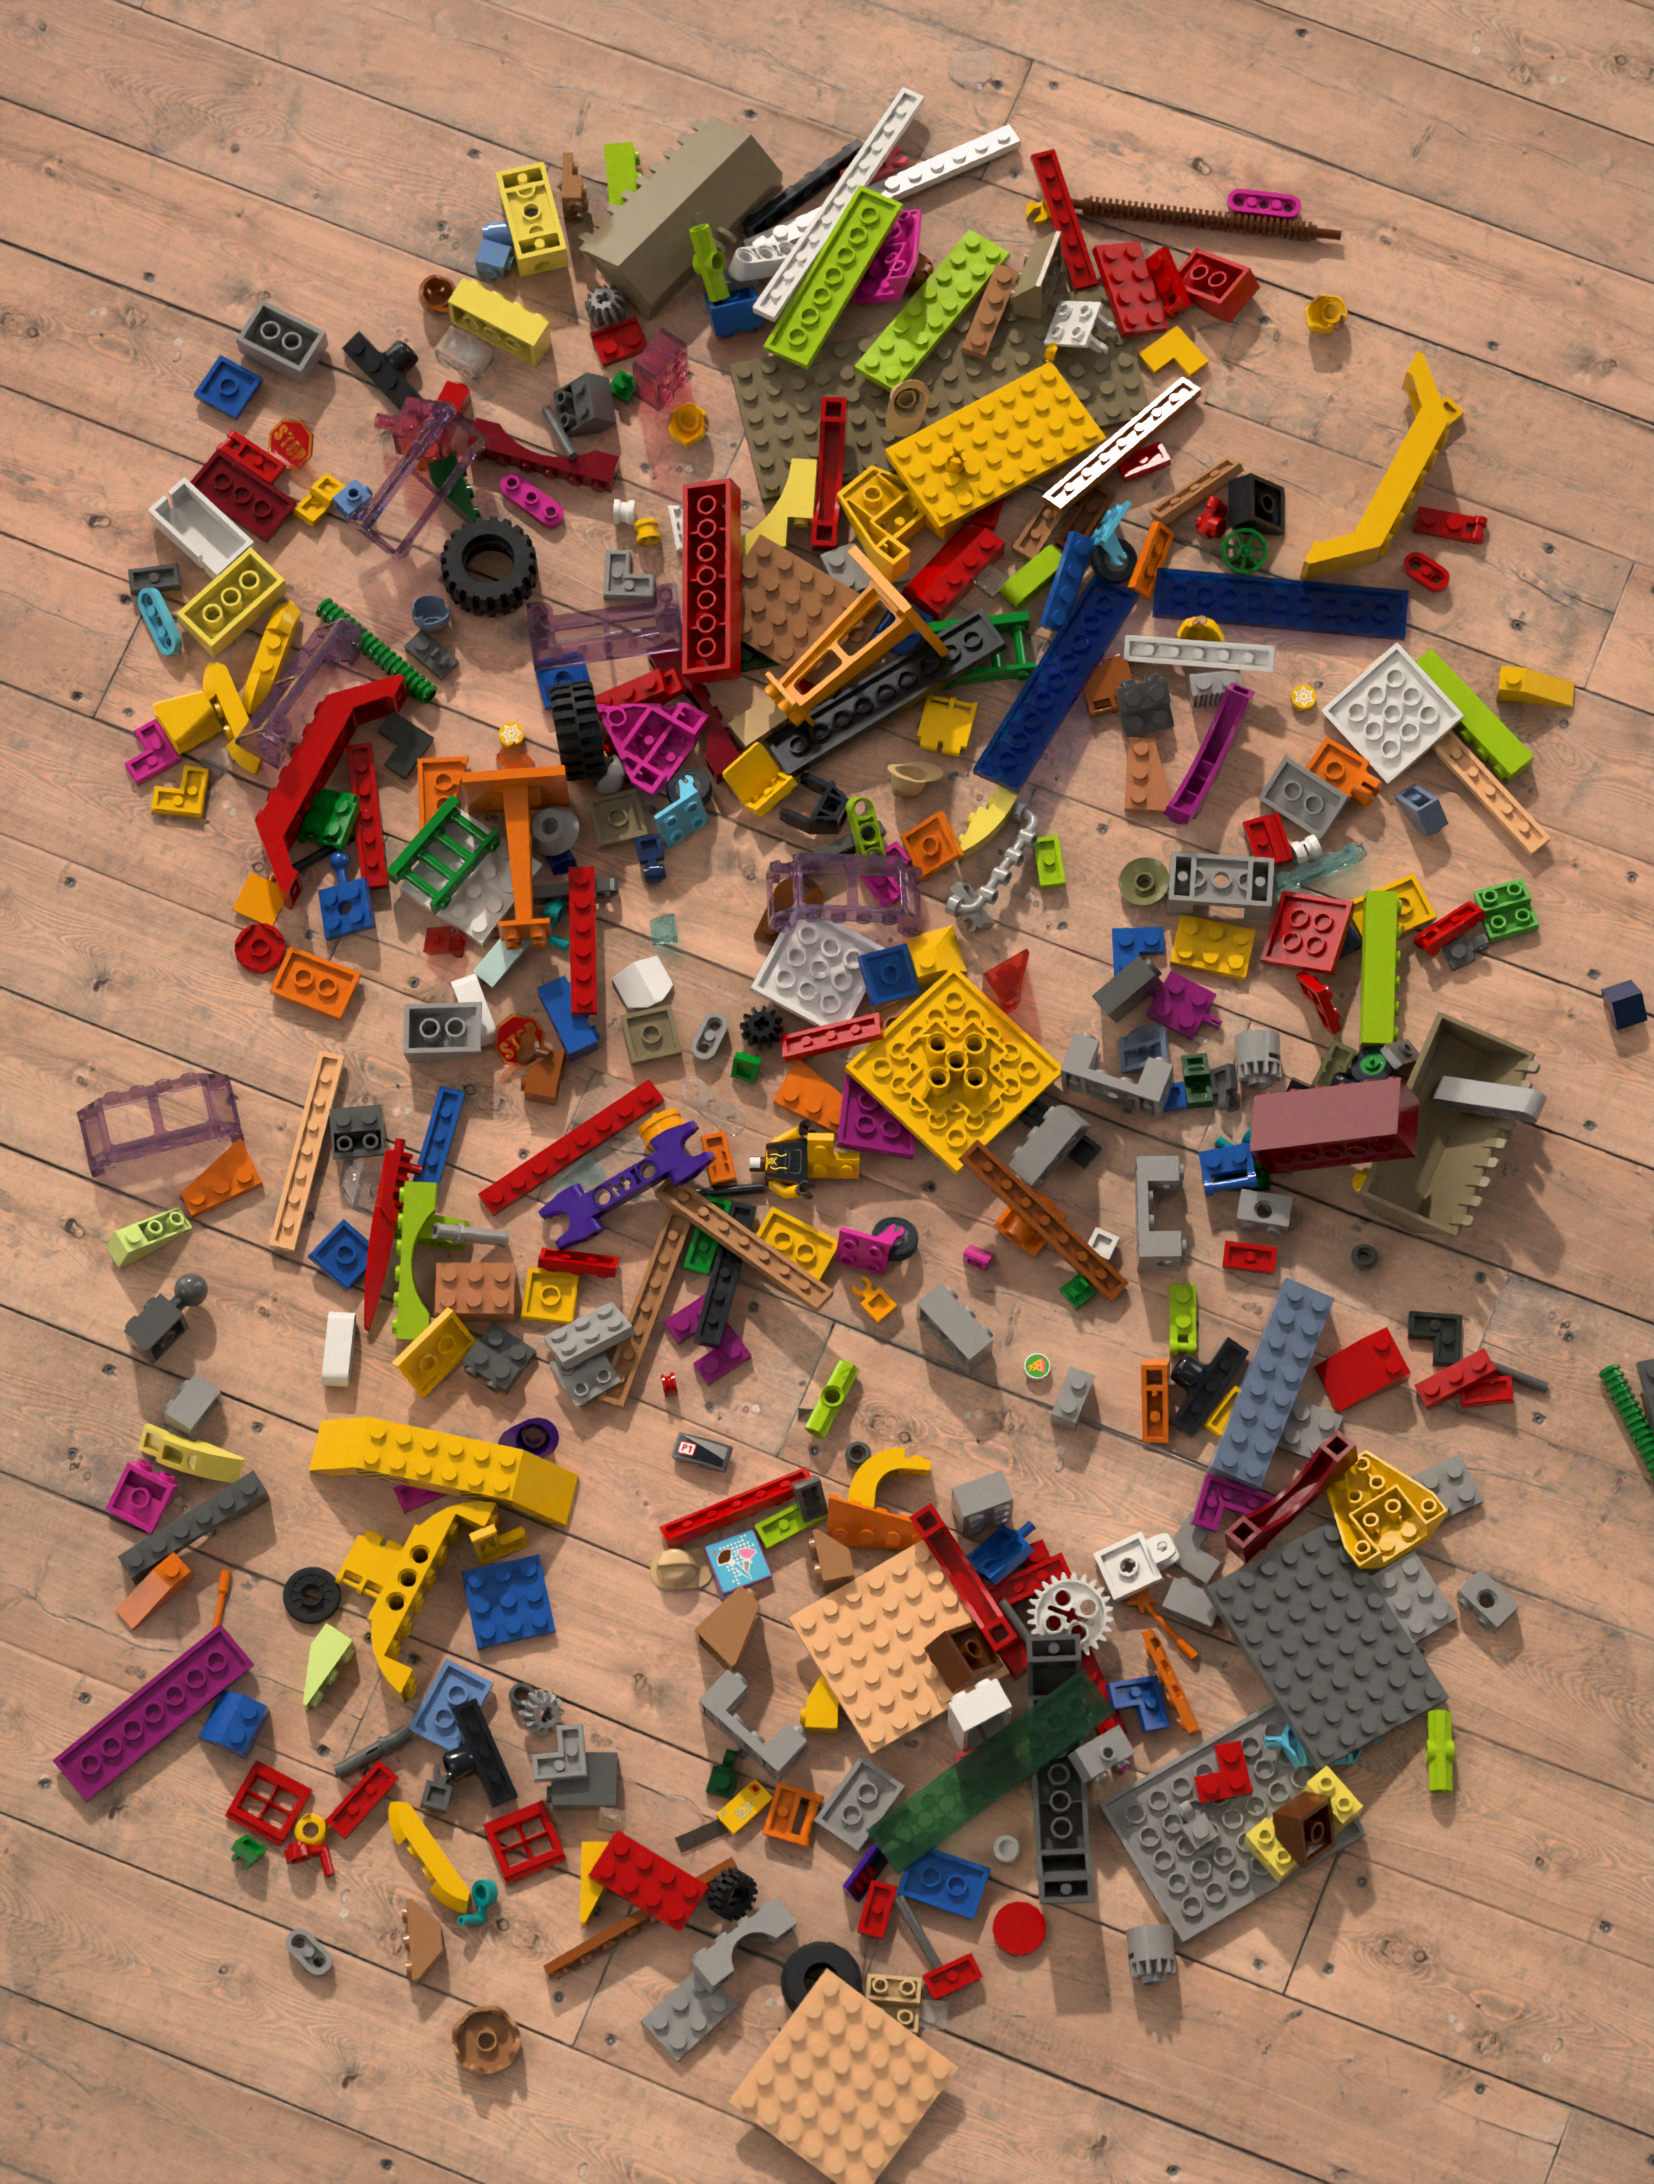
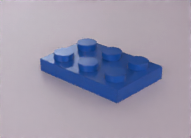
M914 1842L897 1890V1895L901 1896L903 1894L907 1899L974 1921L991 1868Z

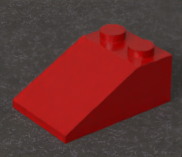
M1195 248L1178 269L1190 301L1211 316L1228 323L1235 319L1260 289L1251 268L1199 248Z
M1387 1327L1360 1339L1314 1366L1337 1414L1408 1382L1411 1374Z

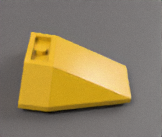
M1367 1450L1359 1454L1358 1461L1326 1490L1344 1549L1359 1569L1387 1567L1428 1541L1448 1514V1510L1431 1490Z

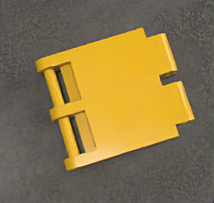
M934 693L927 696L917 733V739L921 740L919 748L937 752L938 746L943 745L942 753L959 757L961 750L966 751L978 703H966L956 700V697L951 696L949 699L934 695ZM932 700L948 703L949 706L932 702ZM957 705L965 708H970L971 711L956 708L954 706Z
M367 1529L364 1536L358 1534L335 1579V1583L339 1585L341 1583L356 1589L358 1594L365 1593L377 1599L379 1596L377 1593L381 1592L404 1545L388 1539L385 1546H383L384 1536Z

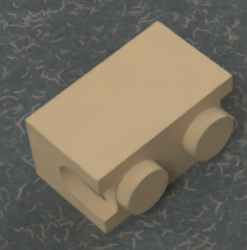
M767 696L764 699H757L751 704L750 709L743 714L741 712L735 714L730 719L728 726L735 742L745 752L756 742L762 745L766 743L765 738L787 725V717L776 703Z

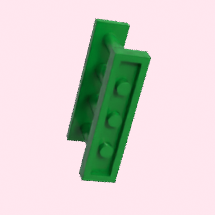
M1028 611L987 616L999 634L1006 632L1013 634L1016 665L1002 666L1001 656L998 653L991 658L992 667L982 669L975 667L941 689L949 690L958 685L1009 679L1025 681L1036 676V662L1027 663L1023 632L1029 630ZM961 619L929 622L928 626L935 634H938Z
M453 795L445 801L386 870L388 879L395 885L401 879H406L432 899L430 902L431 911L435 915L440 909L444 910L447 908L452 900L451 896L488 853L495 852L501 843L500 832L496 827L488 835L462 816L460 801ZM449 823H456L481 842L472 854L444 833V829ZM433 842H440L465 861L456 873L428 852V848ZM417 860H422L449 880L440 892L412 872L411 867Z

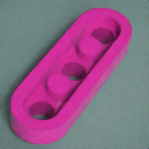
M1235 189L1228 195L1227 208L1230 212L1235 213V215L1240 213L1241 216L1248 214V217L1254 215L1256 218L1257 216L1263 218L1265 216L1267 219L1274 217V220L1280 218L1282 221L1283 219L1289 221V219L1295 220L1300 215L1301 202L1296 196L1291 194ZM1241 202L1243 206H1236L1235 203ZM1266 205L1268 208L1261 209L1259 206ZM1291 208L1292 211L1286 212L1284 209Z
M509 473L502 477L500 490L506 499L548 529L557 528L562 524L564 513L562 507L519 474ZM510 482H515L516 486L510 487L508 486V484ZM530 496H534L536 498L534 501L527 500ZM548 511H554L555 514L552 515V516H549V515H547V512H548Z

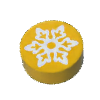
M1299 685L1293 689L1291 704L1296 710L1308 711L1314 707L1316 692L1311 686Z
M507 722L501 726L499 740L506 748H517L524 741V730L520 724Z

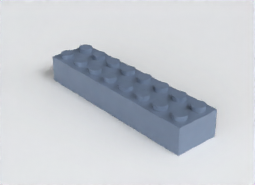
M1286 1278L1281 1283L1206 1473L1257 1491L1260 1489L1335 1298L1289 1278Z

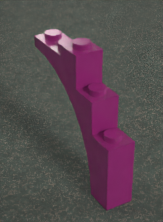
M1231 682L1226 688L1211 726L1189 771L1165 809L1163 815L1168 816L1172 822L1187 825L1191 819L1195 820L1201 813L1211 786L1218 779L1226 756L1235 744L1254 697V691L1234 682Z

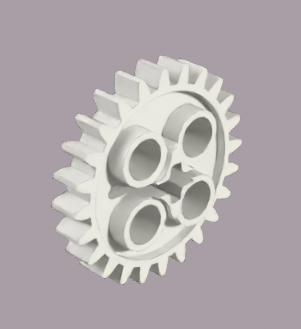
M1061 1572V1580L1059 1581L1052 1575V1584L1049 1585L1042 1581L1044 1590H1034L1038 1599H1029V1602L1035 1605L1034 1609L1027 1610V1613L1034 1615V1618L1028 1620L1027 1624H1035L1036 1627L1030 1633H1039V1635L1071 1634V1630L1075 1625H1081L1085 1629V1636L1080 1640L1081 1650L1086 1655H1090L1088 1647L1092 1646L1098 1650L1099 1647L1096 1641L1098 1639L1106 1641V1638L1102 1635L1103 1631L1111 1632V1629L1106 1626V1622L1114 1621V1618L1107 1616V1612L1113 1610V1607L1105 1606V1602L1110 1599V1596L1101 1597L1100 1594L1105 1588L1095 1589V1579L1089 1584L1086 1583L1087 1575L1083 1574L1080 1580H1077L1076 1572H1072L1070 1579H1067L1065 1572ZM1061 1590H1065L1070 1597L1069 1602L1064 1606L1058 1605L1055 1601V1595ZM1084 1600H1091L1094 1603L1095 1608L1090 1615H1084L1080 1610V1605ZM1052 1605L1065 1611H1070L1071 1608H1074L1075 1615L1089 1619L1093 1624L1087 1625L1073 1619L1067 1623L1066 1616L1048 1610V1606ZM1052 1615L1057 1616L1060 1620V1626L1055 1631H1050L1046 1627V1620Z

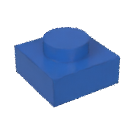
M1184 1082L1172 1084L1163 1112L1188 1109Z

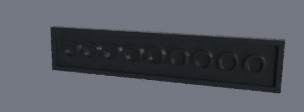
M979 608L936 634L949 649V652L943 658L925 641L809 711L807 714L816 723L813 727L806 720L798 727L791 722L765 738L767 746L785 773L793 778L1005 650L1007 648L1005 641L984 611Z

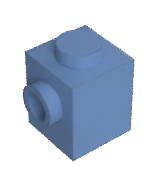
M482 239L475 259L476 271L484 273L490 278L499 277L505 279L507 271H512L515 262L511 247Z
M356 479L332 497L334 508L350 524L373 507L372 491L366 484L363 483L361 485Z

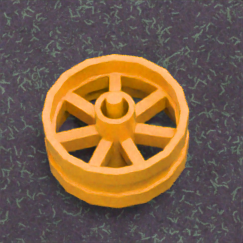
M667 1109L658 1114L653 1113L652 1117L639 1127L638 1134L644 1140L645 1147L648 1150H653L650 1144V1140L666 1129L682 1125L686 1122L681 1118L678 1109Z

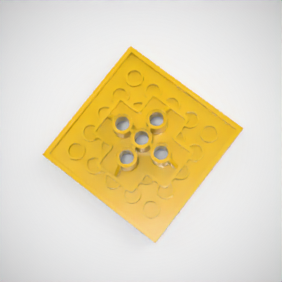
M954 966L883 1031L884 1039L871 1042L845 1066V1071L956 1175L965 1167L958 1159L977 1139L985 1147L990 1144L1061 1077L1060 1070L1062 1067ZM940 1045L943 1047V1050L935 1051L931 1046ZM968 1046H977L980 1050L974 1052L969 1050ZM950 1063H959L962 1067L956 1069L951 1067ZM931 1080H942L944 1084L938 1086L933 1084ZM977 1080L981 1084L978 1086H973L968 1081Z

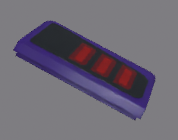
M872 1844L843 1884V1892L856 1902H860L869 1890L871 1879L876 1880L889 1863L887 1855L876 1844Z

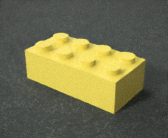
M462 278L448 300L451 323L535 367L538 366L552 344L549 322L544 316L538 313L534 315L527 311L523 305L507 301L500 293L484 289L475 280L469 281Z
M250 547L177 613L179 624L215 658L288 592L285 579Z

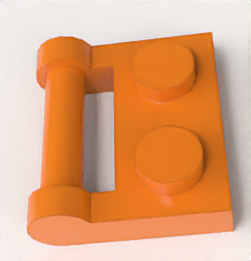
M778 1782L763 1830V1836L792 1843L802 1848H809L811 1844V1839L809 1838L819 1805L823 1803L824 1796ZM801 1799L809 1803L800 1834L796 1835L792 1833Z

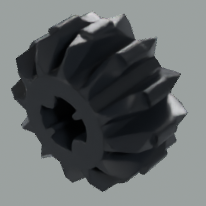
M764 1005L761 1007V1012H758L753 1007L751 1008L752 1015L747 1013L743 1015L745 1022L740 1023V1029L743 1030L741 1037L742 1039H748L749 1047L757 1043L758 1050H762V1044H766L771 1049L772 1041L779 1043L780 1036L778 1034L784 1032V1027L780 1025L782 1017H775L776 1010L774 1009L767 1013L766 1006ZM760 1025H765L763 1031L758 1030Z

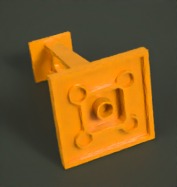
M856 545L847 552L872 579L869 582L870 585L779 681L769 671L765 673L771 683L763 690L796 727L805 720L813 727L816 723L807 714L808 711L912 632L918 631L942 658L949 652V649L913 607ZM878 603H883L896 617L895 622L856 654L848 656L839 646L840 641ZM829 652H835L842 660L841 666L807 694H799L796 690V685Z

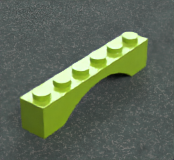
M405 1181V1187H400L399 1203H404L403 1213L398 1215V1229H402V1240H397L396 1254L401 1255L400 1266L395 1268V1281H399V1292H394V1308H398V1316L393 1318L392 1334H396V1339L414 1341L431 1324V1314L423 1304L417 1291L413 1261L419 1236L428 1220L437 1211L438 1184Z

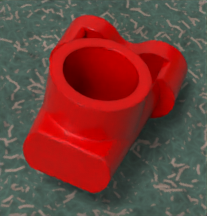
M1210 496L1205 505L1204 514L1199 515L1196 520V532L1201 537L1209 540L1212 537L1220 538L1226 530L1224 516L1228 510V506L1224 505L1222 500Z

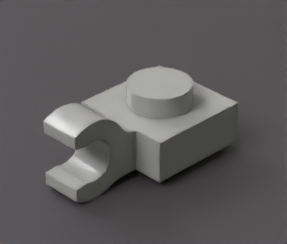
M1188 1800L1178 1805L1177 1809L1187 1823L1181 1827V1830L1195 1851L1219 1836L1205 1813L1197 1817Z

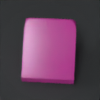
M969 1245L963 1253L964 1263L984 1271L988 1270L993 1258L992 1252L974 1245Z

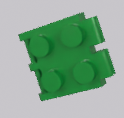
M321 788L319 795L314 794L313 801L299 831L297 841L299 843H305L306 841L317 843L319 847H324L325 845L336 847L339 851H343L361 808L358 804L359 797L356 794L338 793L336 790ZM309 834H310V835L318 836V838H313V837H308V836H309ZM328 838L335 839L337 842L328 841Z

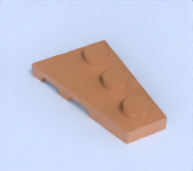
M1129 737L1124 812L1164 814L1172 797L1154 738Z

